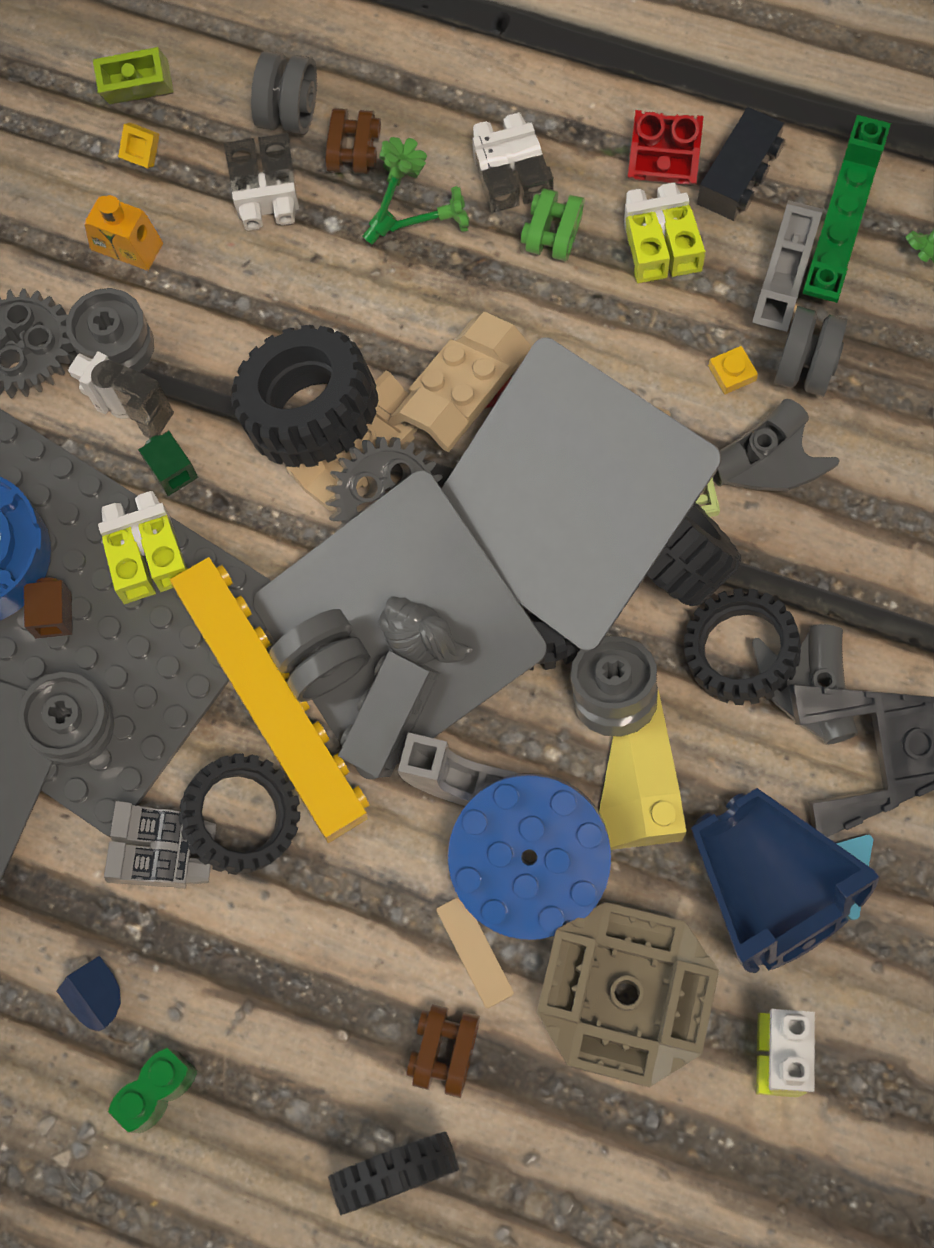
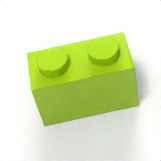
M159 47L92 59L98 93L109 104L173 93L169 62Z

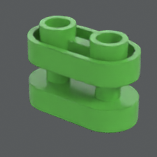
M544 188L541 195H534L531 205V215H533L531 223L526 222L523 227L521 243L526 244V252L537 255L542 253L544 245L553 247L552 258L567 261L580 226L585 198L570 195L567 203L561 204L557 203V191ZM554 217L561 218L557 233L549 232Z

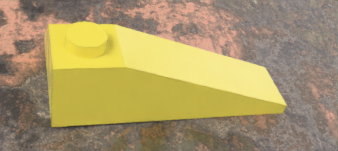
M659 690L657 710L650 722L635 733L621 737L613 736L599 809V813L608 831L611 850L680 842L686 834L680 790Z

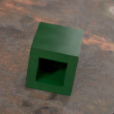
M169 430L162 435L151 437L144 446L138 449L147 467L167 496H170L198 478L192 463Z

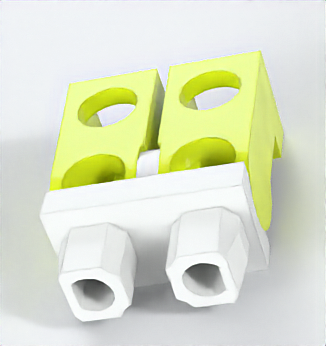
M674 182L660 186L657 192L658 198L647 200L645 191L641 189L627 192L624 227L632 252L637 284L668 278L669 269L672 277L701 272L703 270L706 251L689 205L687 192L680 193Z
M153 491L138 495L135 498L138 511L125 514L121 503H112L102 507L103 522L99 523L98 527L102 535L114 590L123 604L156 594L153 581L160 592L172 589L173 586L169 579L188 569L171 518L163 503L158 501ZM144 556H146L152 579L150 578Z
M771 1009L770 1013H758L757 1051L769 1052V1056H757L756 1094L798 1098L807 1094V1092H814L815 1012Z

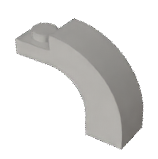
M788 200L752 323L788 331L823 209Z
M412 733L407 734L398 768L400 777L408 784L428 794L466 806L481 790L497 780L521 774L467 760L453 753L449 749L447 741Z

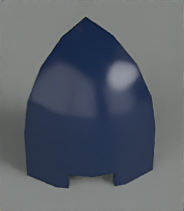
M100 956L69 974L56 991L74 1016L86 1027L95 1031L105 1029L116 1018L121 1004L118 983Z

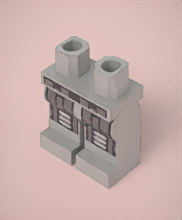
M116 801L110 834L112 841H109L104 872L106 883L186 889L187 884L209 883L211 865H204L199 859L191 858V851L188 849L190 844L187 839L183 840L181 834L183 827L182 824L179 825V815L181 812L134 806L132 803ZM204 820L206 830L212 839L215 840L216 824Z

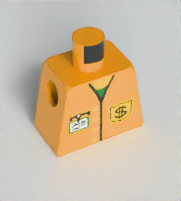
M112 195L98 197L85 221L88 243L92 251L149 271L163 245L161 237L143 210L120 202Z

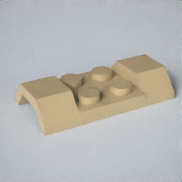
M482 312L468 323L455 340L450 339L411 385L409 388L410 394L389 418L390 424L397 426L401 422L406 421L428 432L443 450L450 452L523 362L531 349V345L514 324L487 312Z
M387 370L375 381L378 392L375 418L372 424L367 423L369 430L362 440L358 438L354 442L355 447L363 452V440H370L375 447L377 437H385L387 444H389L392 437L400 438L402 447L406 441L411 442L414 439L413 434L419 429L406 421L401 422L397 426L390 424L389 418L409 393L403 389ZM342 451L336 455L338 459H352L350 452ZM338 459L329 463L323 460L319 462V466L306 467L305 464H300V468L286 467L288 473L307 494L329 511L337 510L336 507L326 505V501L335 498V493L328 491L326 486L337 485L338 480L330 473L331 471H343L344 468L340 465ZM366 477L359 479L356 489L360 486L365 488L369 484Z

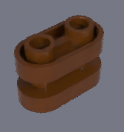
M332 109L326 146V169L328 172L341 173L344 162L353 163L355 174H369L370 168H376L377 147H373L374 139H380L381 119L375 118L374 111L360 110L358 120H349L348 109ZM348 134H356L354 149L346 148Z
M432 1004L429 1012L422 1010L417 1035L423 1036L419 1052L412 1051L406 1075L413 1077L412 1086L426 1090L430 1089L433 1078L446 1081L444 1094L461 1098L477 1037L480 1016L464 1012L459 1024L447 1021L449 1008ZM443 1037L456 1040L450 1065L437 1062Z

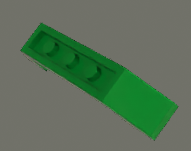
M857 115L802 294L838 303L847 274L849 260L891 123Z

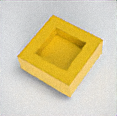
M131 122L125 123L123 125L118 157L145 168L154 167L160 133Z
M742 345L709 360L708 366L724 395L757 381L758 373Z

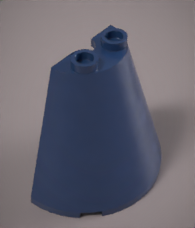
M758 788L748 794L740 793L727 803L726 808L728 811L718 816L713 813H707L701 816L694 823V826L691 827L738 961L750 973H757L760 970L759 965H764L768 971L784 966L827 940L849 921L847 916L850 914V909L854 903L858 907H862L875 890L880 878L875 870Z

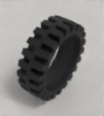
M742 588L733 589L734 595L728 596L727 592L723 591L718 593V600L714 601L710 597L704 602V609L697 608L694 612V621L689 620L687 624L688 633L684 635V650L692 675L699 686L705 689L707 694L712 697L716 695L720 701L725 703L733 700L735 705H744V701L750 700L752 705L760 703L759 698L765 696L767 700L773 698L775 690L783 691L787 687V680L794 678L796 666L799 667L800 636L793 615L790 611L786 610L785 605L779 599L775 602L773 596L766 592L761 596L758 590L749 588V592L746 594L743 593ZM753 615L764 618L775 627L780 636L781 645L776 661L767 671L753 678L735 680L724 677L711 668L706 659L705 644L710 632L719 623L733 616Z
M244 753L234 754L231 757L226 755L214 762L212 761L194 776L181 799L179 825L182 824L183 827L181 831L183 840H188L190 844L188 849L192 854L197 853L200 856V862L204 865H212V869L218 872L228 871V874L236 875L260 870L278 859L289 848L292 839L297 834L299 827H296V825L300 821L301 811H297V806L300 804L298 795L294 796L292 793L295 787L291 781L286 782L283 778L286 774L281 768L276 771L273 768L274 763L267 759L262 762L259 760L260 756L251 754L248 757H244ZM232 777L252 779L264 787L274 801L277 815L274 831L268 841L256 850L238 852L226 849L215 842L205 828L202 815L205 796L211 787L222 779Z
M445 1131L358 1162L355 1165L329 1175L328 1179L339 1214L344 1215L417 1188L460 1169L453 1146Z

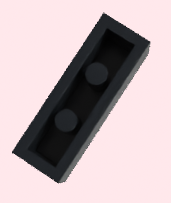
M747 107L700 184L697 205L732 221L735 220L741 209L746 211L754 197L755 191H752L756 183L761 185L769 172L770 165H768L771 157L777 159L783 149L785 139L781 138L785 123Z

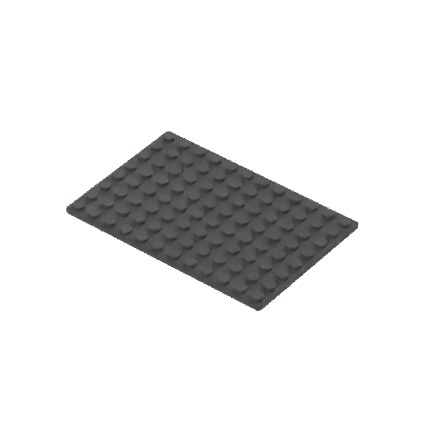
M0 409V477L8 480L24 493L47 527L51 542V556L45 578L50 577L62 580L72 593V635L35 639L24 627V606L14 614L0 620V681L27 690L32 683L43 676L65 671L82 675L94 683L112 708L115 724L111 741L101 755L87 764L72 767L53 764L41 791L110 837L116 801L132 803L134 806L139 805L223 691L229 679L174 588L160 592L153 581L156 594L127 604H123L115 592L98 524L103 522L102 507L112 503H121L125 514L138 511L135 500L137 495ZM170 517L187 568L189 569L210 557L215 567L223 565L233 582L228 587L234 598L241 595L252 612V615L247 617L253 629L260 626L265 633L267 628L255 611L253 600L255 594L271 582V580ZM144 556L150 578L152 579L146 556Z

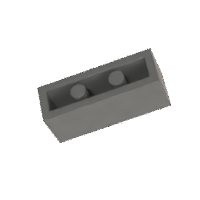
M389 651L387 656L384 655L375 667L374 676H376V679L371 689L367 690L359 700L357 710L360 712L354 724L350 725L342 735L340 745L343 747L338 756L377 778L390 777L403 752L407 734L412 733L441 673L422 663L410 661L394 651Z

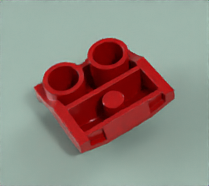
M635 110L627 178L650 182H674L676 184L696 185L704 116L697 115V118H694V116L690 115L679 116L675 114V116L663 115V113L659 115L656 112H645L642 114V110Z

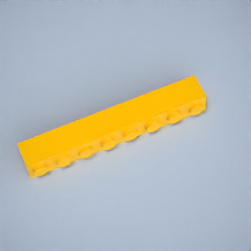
M210 557L169 579L279 764L293 783L296 792L327 843L332 842L366 821L368 817L365 808L370 806L367 798L359 786L351 788L344 777L350 772L343 759L338 756L339 753L331 756L325 746V743L330 741L324 728L319 721L311 723L305 711L310 709L307 701L299 702L285 680L290 677V674L281 673L266 650V648L271 646L270 641L260 626L253 629L247 617L251 616L252 612L241 595L234 598L228 587L233 582L224 566L215 567Z

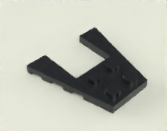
M789 685L796 725L817 723L867 713L872 715L883 788L808 801L813 828L829 837L844 829L849 830L864 823L863 820L876 814L886 813L899 807L900 803L915 796L920 797L934 790V697Z

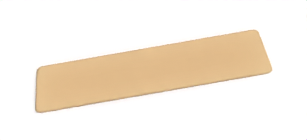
M459 897L438 907L437 913L485 1008H490L511 997L514 992L477 919L465 908Z

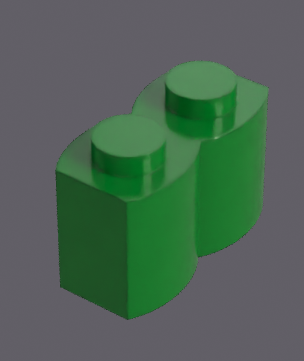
M170 1048L162 1049L144 1064L138 1080L128 1083L114 1096L108 1108V1113L128 1133H143L152 1128L162 1118L167 1109L168 1102L179 1098L190 1088L196 1078L197 1070L178 1051Z

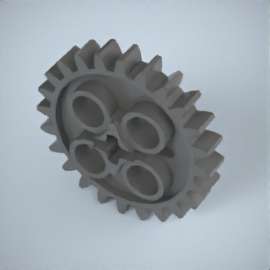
M22 288L19 297H15L10 289L7 291L6 299L2 300L0 298V394L5 389L9 397L13 398L17 389H20L23 395L28 397L29 388L33 386L40 393L42 392V382L46 381L54 385L55 382L52 375L54 373L59 375L65 374L61 363H72V359L67 353L75 351L66 334L68 314L65 313L61 304H55L51 296L43 299L41 293L36 291L30 298L26 289ZM47 341L44 345L38 346L40 343ZM18 363L15 367L9 368L12 364Z
M377 437L375 447L370 440H363V452L356 447H350L349 452L352 459H338L340 465L344 468L343 471H331L330 473L338 480L337 485L326 486L328 491L335 493V498L326 501V505L336 507L337 509L329 519L342 522L336 531L369 507L367 506L358 512V505L380 499L386 494L385 491H390L416 471H426L431 474L430 471L435 467L436 462H422L426 451L419 449L413 453L414 443L406 441L401 447L400 438L392 437L389 444H387L385 437ZM398 463L402 467L403 475L400 481L394 483L390 472L392 467ZM431 474L437 482L443 478L440 474ZM366 477L370 488L367 494L361 497L357 492L356 486L359 479Z

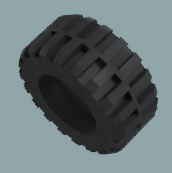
M301 325V329L294 330L291 327L282 330L283 334L274 337L271 335L264 339L265 344L259 348L255 346L249 352L250 358L247 361H242L237 371L239 376H235L231 389L233 391L231 396L232 407L240 424L261 455L267 456L270 461L276 464H283L284 462L288 467L300 468V464H305L306 467L319 466L320 461L326 460L329 463L338 459L336 455L342 451L349 452L350 447H355L354 442L358 438L362 440L369 430L367 423L372 424L377 412L375 409L378 405L377 385L360 349L355 342L350 340L349 336L340 331L334 332L333 328L319 326L316 329L313 325ZM316 384H328L325 390L310 403L297 408L283 409L287 401L300 390Z
M695 503L647 576L657 586L667 591L670 596L679 599L681 603L697 606L703 604L739 569L741 555L737 552L738 549L731 543L726 533L719 528V525L707 515L702 507Z

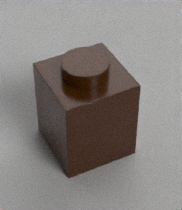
M46 577L38 579L36 583H29L24 586V627L35 639L72 635V593L62 580Z

